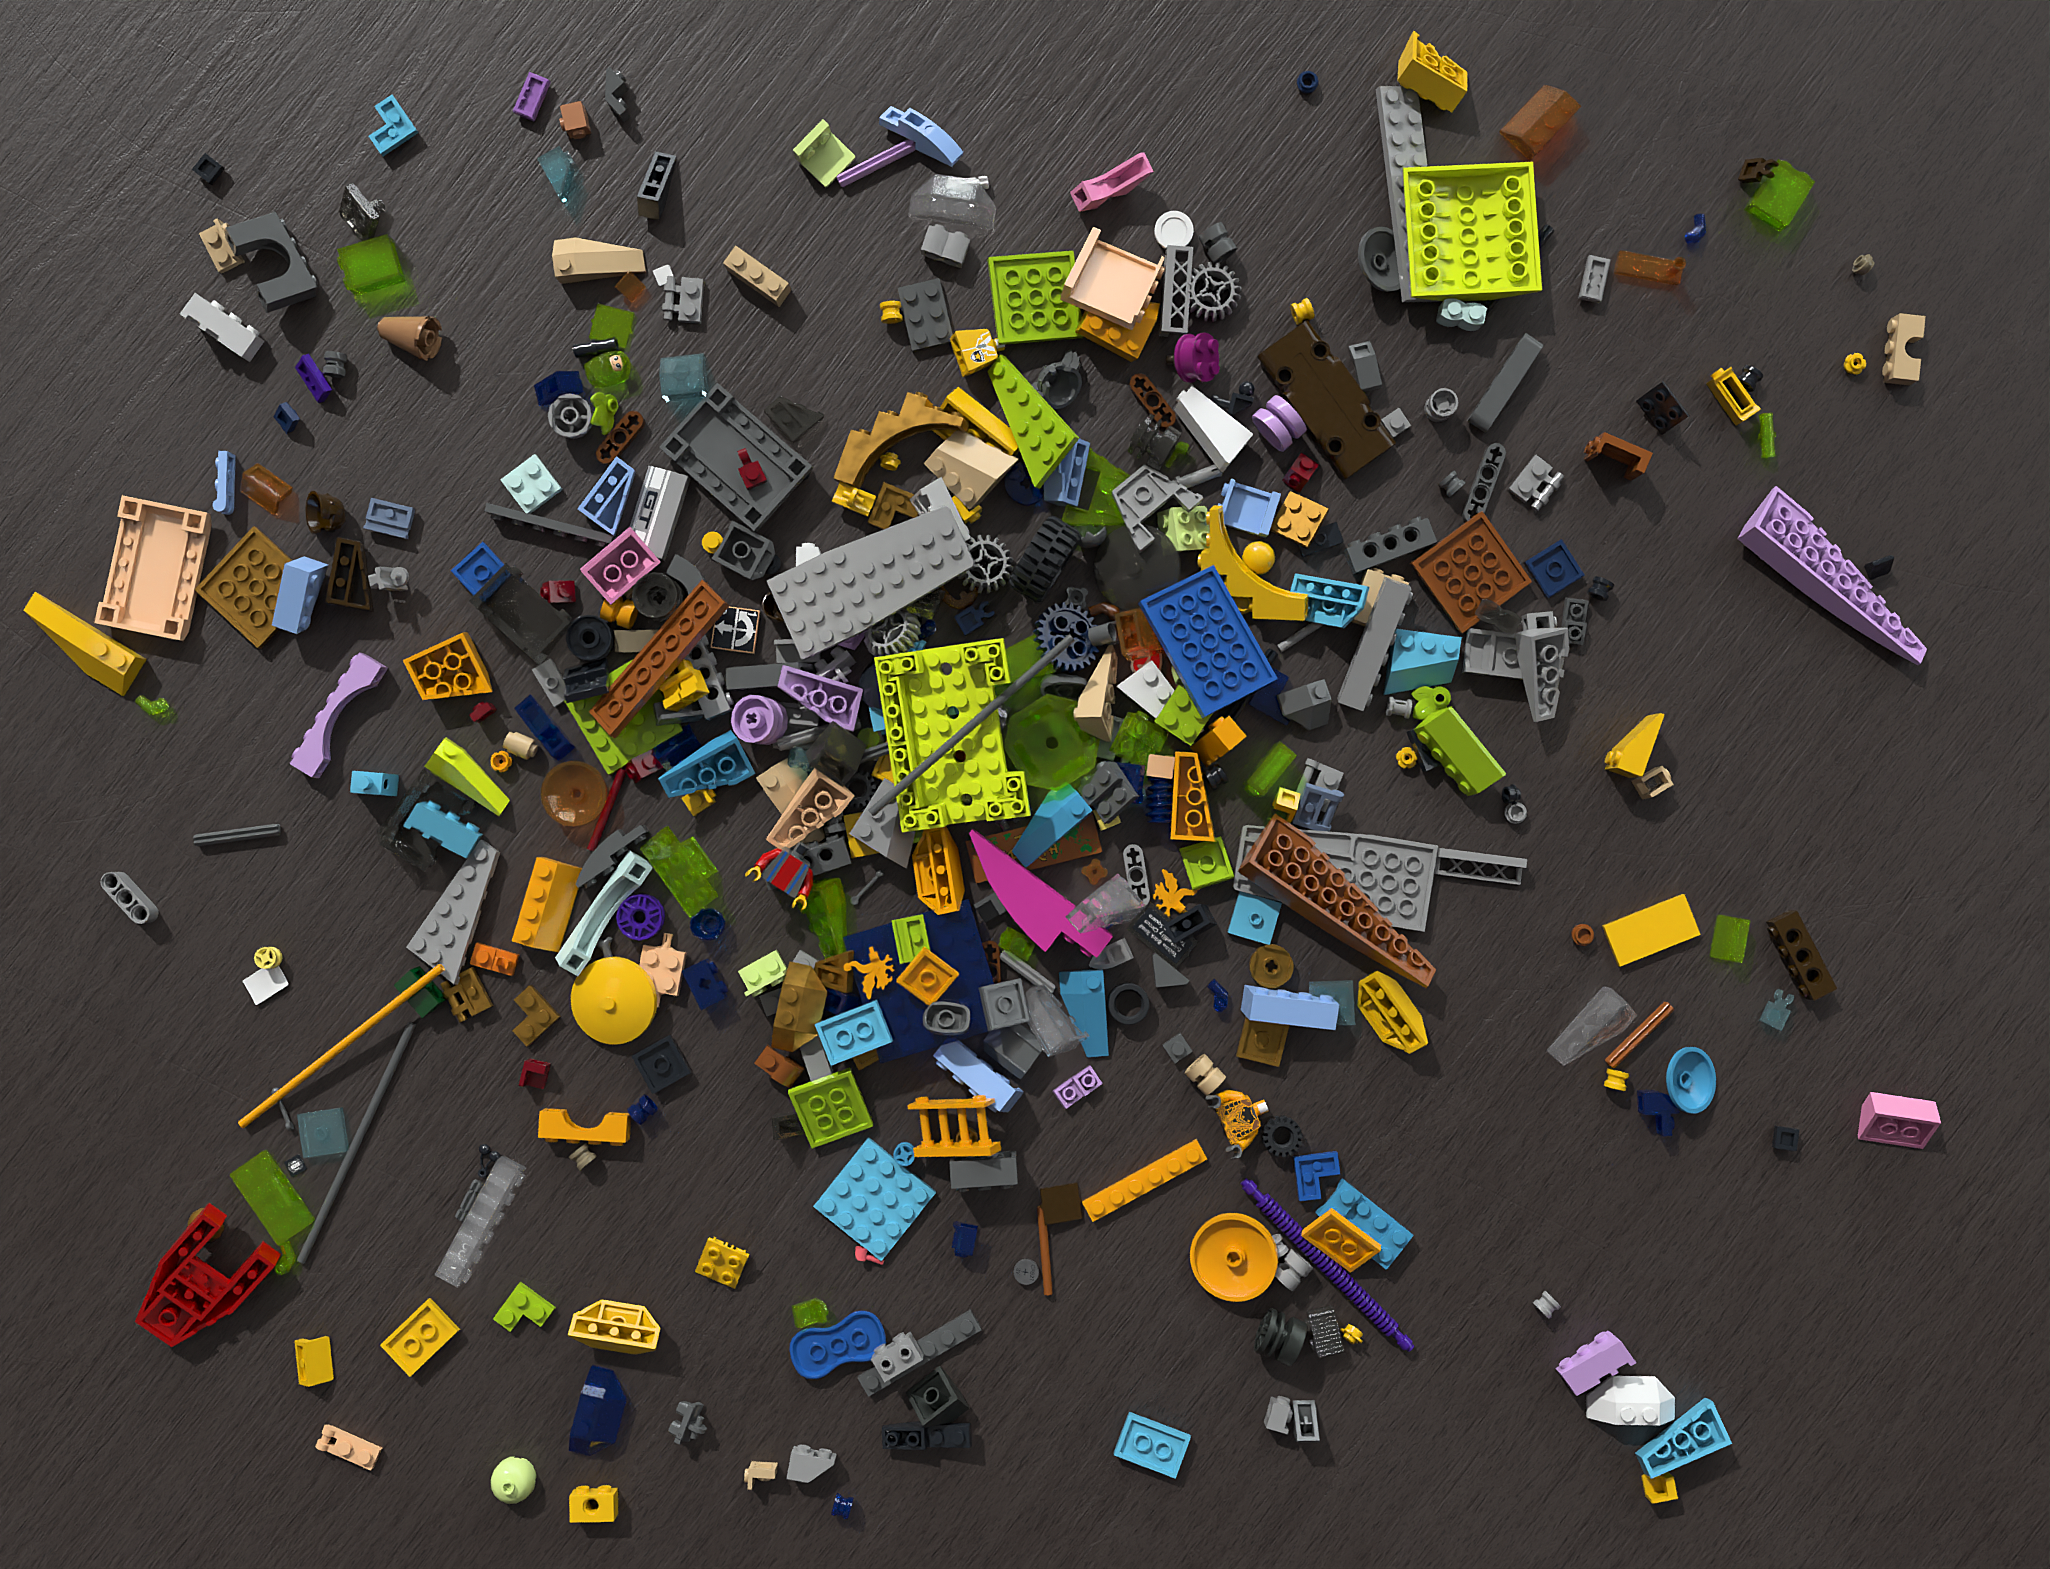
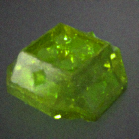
M1046 694L1010 717L1004 750L1016 769L1024 771L1027 785L1059 791L1095 767L1100 738L1082 731L1078 722L1074 720V709L1077 708L1078 701ZM1050 737L1056 738L1058 740V747L1055 749L1047 748L1046 740Z

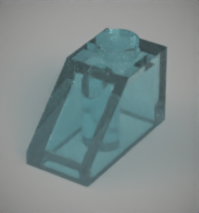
M558 146L538 157L537 160L562 202H565L575 173L571 165L574 161L568 150L563 152L561 147Z

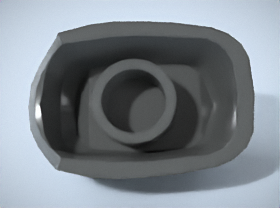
M1066 673L1047 674L1042 678L1040 684L1041 693L1050 705H1077L1079 697L1087 685V680L1077 675Z
M933 1002L923 1014V1026L930 1033L937 1035H960L969 1031L970 1010L964 1005L951 1002Z

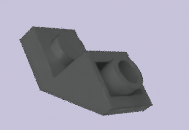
M609 66L606 69L605 100L613 112L625 122L630 118L627 112L629 107L620 97L628 91L624 83L626 78L620 71L614 72Z
M1370 341L1349 346V354L1355 366V379L1363 392L1382 388L1376 355Z

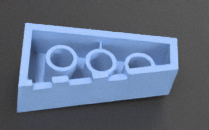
M1244 985L1241 1011L1249 1020L1330 1030L1336 1029L1339 1004L1332 996L1320 995V997H1316L1304 992H1299L1298 994L1286 990Z
M949 1035L933 1055L938 1060L936 1064L945 1071L947 1069L954 1073L952 1077L963 1085L965 1082L971 1087L969 1091L974 1096L986 1095V1098H995V1103L987 1106L995 1113L997 1110L999 1112H1009L1024 1093L1019 1087L1017 1089L1011 1087L1009 1079L998 1072H993L990 1064L981 1058L978 1059L976 1053L954 1036Z

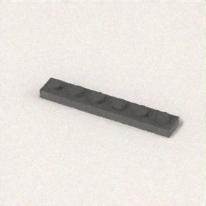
M486 503L485 512L491 515V519L503 522L505 518L512 520L511 524L517 526L533 525V530L545 532L546 529L552 530L554 535L564 538L568 534L575 536L574 540L587 543L588 540L595 541V545L605 548L616 539L615 536Z
M970 1309L916 1341L924 1354L923 1360L886 1382L883 1381L875 1366L858 1375L857 1378L869 1397L981 1331L982 1328Z

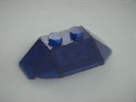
M592 1364L579 1398L571 1428L569 1451L591 1456L616 1442L627 1398L616 1378L614 1370Z

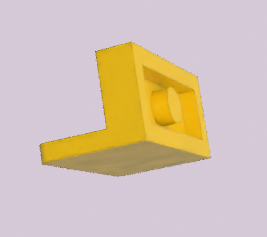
M324 1336L313 1340H295L299 1384L310 1387L333 1380L329 1337Z

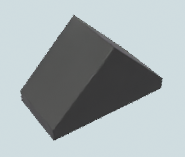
M1155 952L1152 954L1155 987L1188 984L1190 980Z
M1293 1400V1435L1297 1443H1319L1320 1441L1315 1400Z

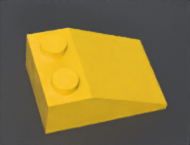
M1664 714L1648 715L1632 729L1612 751L1607 753L1605 769L1628 778L1643 777Z

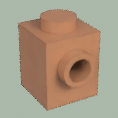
M581 101L560 106L563 118L559 120L563 132L566 131L569 137L574 139H581L587 134H591L586 108Z

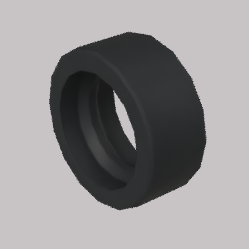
M1123 983L1111 991L1108 998V1008L1111 1016L1117 1022L1124 1025H1134L1146 1017L1149 1010V998L1139 985ZM1132 991L1140 997L1141 1008L1136 1015L1124 1016L1117 1011L1116 999L1122 992Z

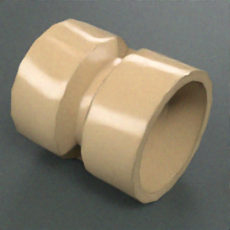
M1205 1054L1196 1059L1185 1071V1074L1192 1082H1198L1197 1087L1205 1096L1213 1092L1226 1078L1217 1067L1213 1068V1062Z

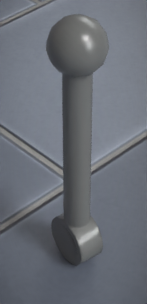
M878 870L876 876L856 896L851 897V904H858L863 894L879 878L884 877V871Z
M273 1088L271 1091L272 1095L275 1092H277L279 1088ZM281 1099L278 1101V1105L286 1122V1129L290 1131L294 1129V1125L290 1121Z

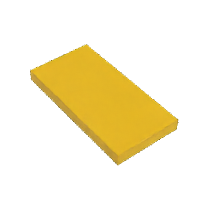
M1685 894L1678 895L1602 925L1618 966H1623L1701 935Z

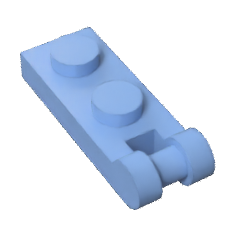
M218 451V457L215 462L218 470V479L215 480L217 499L213 502V508L225 515H230L234 511L236 455L228 451Z

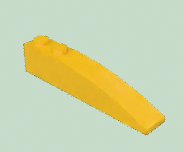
M34 592L24 608V611L87 675L122 696L126 694L147 660L37 592Z

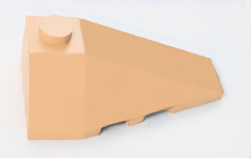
M817 764L766 840L779 849H782L784 846L791 848L803 840L806 835L822 827L825 822L841 814L854 797V794L835 776Z

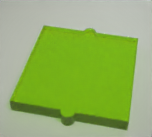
M597 303L594 318L591 319L592 327L589 339L603 340L616 337L619 346L626 348L629 334L633 331L631 327L635 313Z

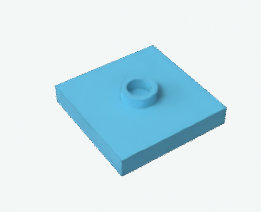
M1239 891L1227 933L1269 945L1282 903Z

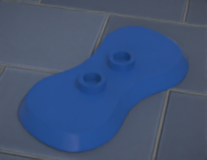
M857 1311L851 1313L832 1327L807 1328L798 1332L790 1342L791 1360L801 1376L808 1379H819L829 1374L841 1364L872 1361L874 1349L882 1344L886 1345L885 1332L881 1322L873 1313Z

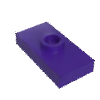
M309 354L302 355L295 369L318 403L324 402L332 389Z

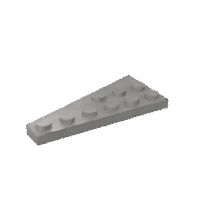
M484 840L478 842L406 947L432 968L442 964L445 971L441 975L458 985L460 980L458 976L462 965L464 966L466 961L465 954L468 945L472 942L478 924L482 901L486 899V889L489 880L493 877L500 855L499 851Z

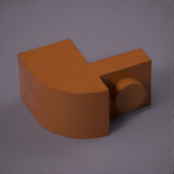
M769 1045L765 1047L754 1063L770 1074L771 1078L789 1088L794 1085L805 1069L789 1056H783Z

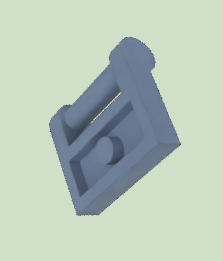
M1306 783L1297 811L1292 819V824L1315 831L1329 832L1338 803L1342 801L1344 794L1338 790H1329ZM1329 799L1330 802L1323 820L1319 822L1317 818L1324 800Z

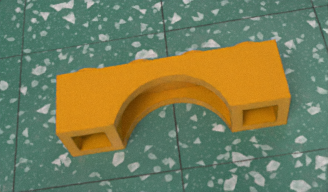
M544 1108L539 1113L538 1138H545L544 1141L557 1142L558 1139H566L567 1143H580V1140H587L588 1144L599 1145L601 1141L610 1142L612 1146H622L623 1143L630 1140L631 1113L609 1112L597 1127L583 1128L576 1125L570 1119L567 1110Z

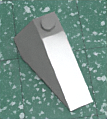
M1538 628L1515 633L1517 658L1533 721L1538 722L1554 718L1560 694L1558 685L1560 677L1564 676L1565 671L1562 669L1564 658L1568 657L1569 653L1568 628Z

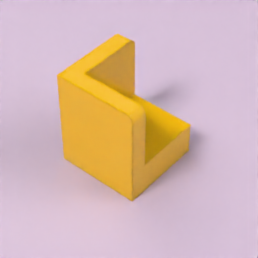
M1279 787L1273 800L1272 806H1274V809L1288 813L1286 821L1291 823L1297 811L1300 793Z
M1669 1472L1652 1479L1645 1474L1641 1476L1645 1497L1651 1503L1678 1499L1674 1477Z

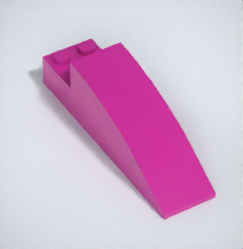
M975 829L971 830L969 834L988 882L1003 906L1022 930L1045 952L1062 931V937L1071 944L1077 942L1081 945L1079 948L1088 957L1094 955L1097 958L1113 937L1112 933Z

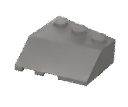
M884 778L849 834L907 869L916 831L902 832L897 799H893L875 816H872L868 811L895 787L893 782Z

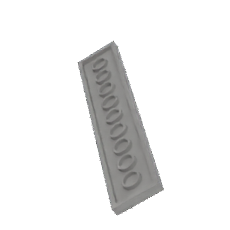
M1379 86L1376 89L1402 302H1438L1437 300L1411 298L1402 169L1408 167H1427L1419 95L1413 89H1406L1403 86Z

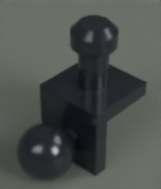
M1245 381L1239 386V394L1232 393L1230 401L1218 398V395L1215 394L1211 396L1210 400L1217 406L1228 409L1227 414L1233 416L1248 406L1251 407L1254 400L1251 396L1254 394L1255 387L1251 382Z

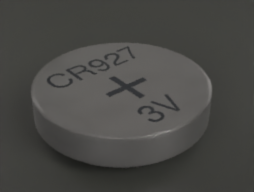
M1022 1259L1016 1263L1014 1276L1019 1283L1029 1285L1038 1278L1039 1269L1033 1260Z

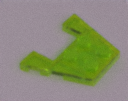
M1089 447L1085 468L1100 472L1089 510L1066 504L1062 521L1070 526L1125 525L1112 497V491L1129 478L1130 475L1122 469L1116 468L1105 457L1099 456Z

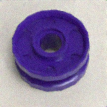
M643 893L630 896L618 908L616 916L617 925L621 932L630 939L644 940L651 938L664 925V907L652 895ZM638 911H642L646 915L643 923L636 919Z

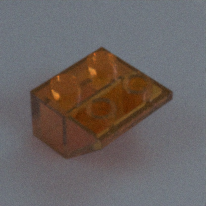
M1132 609L1115 614L1121 652L1128 662L1165 653L1141 609Z

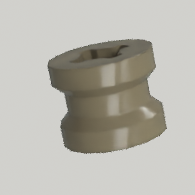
M587 1143L569 1156L571 1161L577 1163L579 1171L597 1157L595 1153L589 1151Z

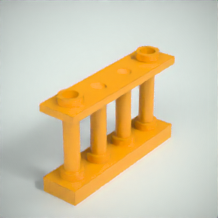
M977 1095L973 1099L929 1100L928 1097L916 1098L915 1102L908 1105V1109H919L923 1141H921V1145L913 1148L914 1157L992 1156L1001 1151L1000 1142H992L989 1139L985 1107L995 1103V1098H986V1095ZM947 1108H957L961 1137L959 1142H953L950 1139ZM966 1108H976L980 1135L978 1142H972V1139L969 1138ZM928 1109H938L942 1138L940 1143H934V1140L931 1139Z

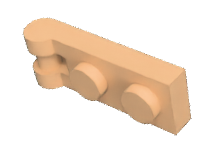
M324 1425L322 1438L318 1439L315 1446L318 1450L330 1452L370 1471L374 1468L382 1447L332 1425ZM331 1437L337 1439L336 1443L330 1442Z

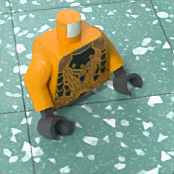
M1225 1090L1216 1095H1207L1206 1099H1212V1105L1208 1106V1108L1216 1109L1230 1144H1234L1227 1147L1226 1152L1234 1151V1156L1231 1157L1232 1160L1241 1157L1242 1151L1251 1144L1258 1134V1128L1261 1124L1257 1116L1269 1112L1265 1100L1263 1099L1252 1104L1248 1095L1232 1090Z

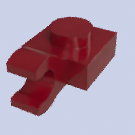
M746 448L737 451L743 467L738 468V471L746 489L750 490L766 483L767 479L758 460L751 462Z

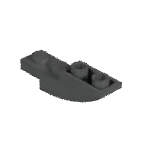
M639 825L627 834L622 829H618L608 836L594 850L584 864L576 881V886L578 888L585 886L587 889L597 882L596 878L603 874L605 877L615 870L613 866L618 864L614 855L619 857L628 851L627 847L632 843L637 845L646 839L645 835L650 832L646 825Z

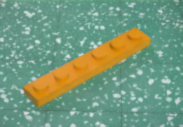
M1197 1139L1083 1200L1082 1203L1092 1222L1202 1163L1207 1160V1157Z

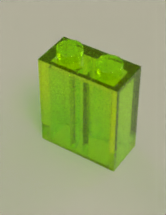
M1778 159L1776 162L1779 165L1770 169L1775 174V177H1763L1744 210L1781 232L1790 224L1815 181L1807 173L1794 169L1789 162Z
M388 234L337 249L339 254L337 262L345 274L343 278L344 285L347 290H350L356 296L406 281L394 240Z
M1282 742L1275 743L1242 783L1246 786L1244 790L1252 797L1264 796L1297 755Z

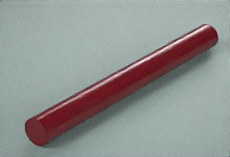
M619 768L587 847L588 850L594 851L598 846L626 775V770Z

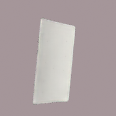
M279 966L272 969L261 968L243 980L255 1005H258L288 985Z

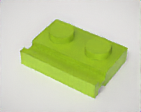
M923 914L892 920L900 964L912 962L923 947L930 950Z

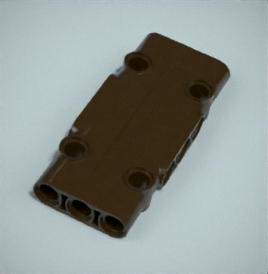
M1308 320L1257 356L1273 378L1274 385L1283 392V399L1302 418L1309 436L1316 444L1321 445L1324 455L1331 459L1345 480L1396 444L1381 423L1379 414L1371 409L1368 397L1337 356H1333L1330 352L1329 344L1322 341ZM1319 348L1323 350L1324 356H1316L1314 349ZM1279 374H1287L1289 377V381H1281L1279 379ZM1364 419H1372L1374 427H1367ZM1329 444H1337L1339 452H1332Z

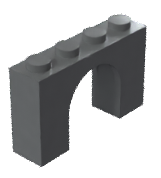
M276 212L225 228V239L235 257L258 249H270L282 255L288 263L289 269L284 275L257 284L256 295L266 313L316 297L318 282L314 275H310L305 258L303 256L300 257L294 238H290L287 233L285 221L279 219Z

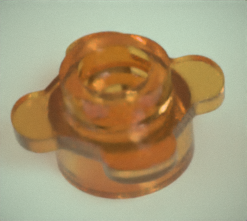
M1093 859L1090 865L1082 868V874L1089 878V882L1092 885H1096L1100 878L1106 877L1108 874L1107 869L1100 865L1098 859Z

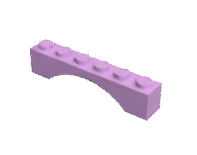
M359 653L351 659L349 670L339 678V686L335 692L328 696L326 700L327 705L324 710H321L316 715L314 726L305 733L303 737L304 742L292 754L293 759L290 764L312 778H320L331 760L330 737L340 712L355 696L376 687L388 669L366 654Z

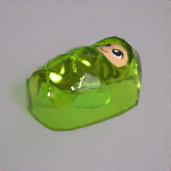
M622 351L606 352L585 363V374L589 383L596 388L616 385L629 378L631 362L627 354Z

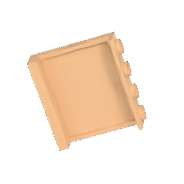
M1093 227L1064 284L1060 300L1133 330L1135 323H1140L1145 313L1142 310L1143 307L1147 309L1152 296L1149 294H1154L1159 282L1156 279L1161 280L1165 270L1162 264L1165 257L1162 256L1158 265L1098 240L1101 230Z

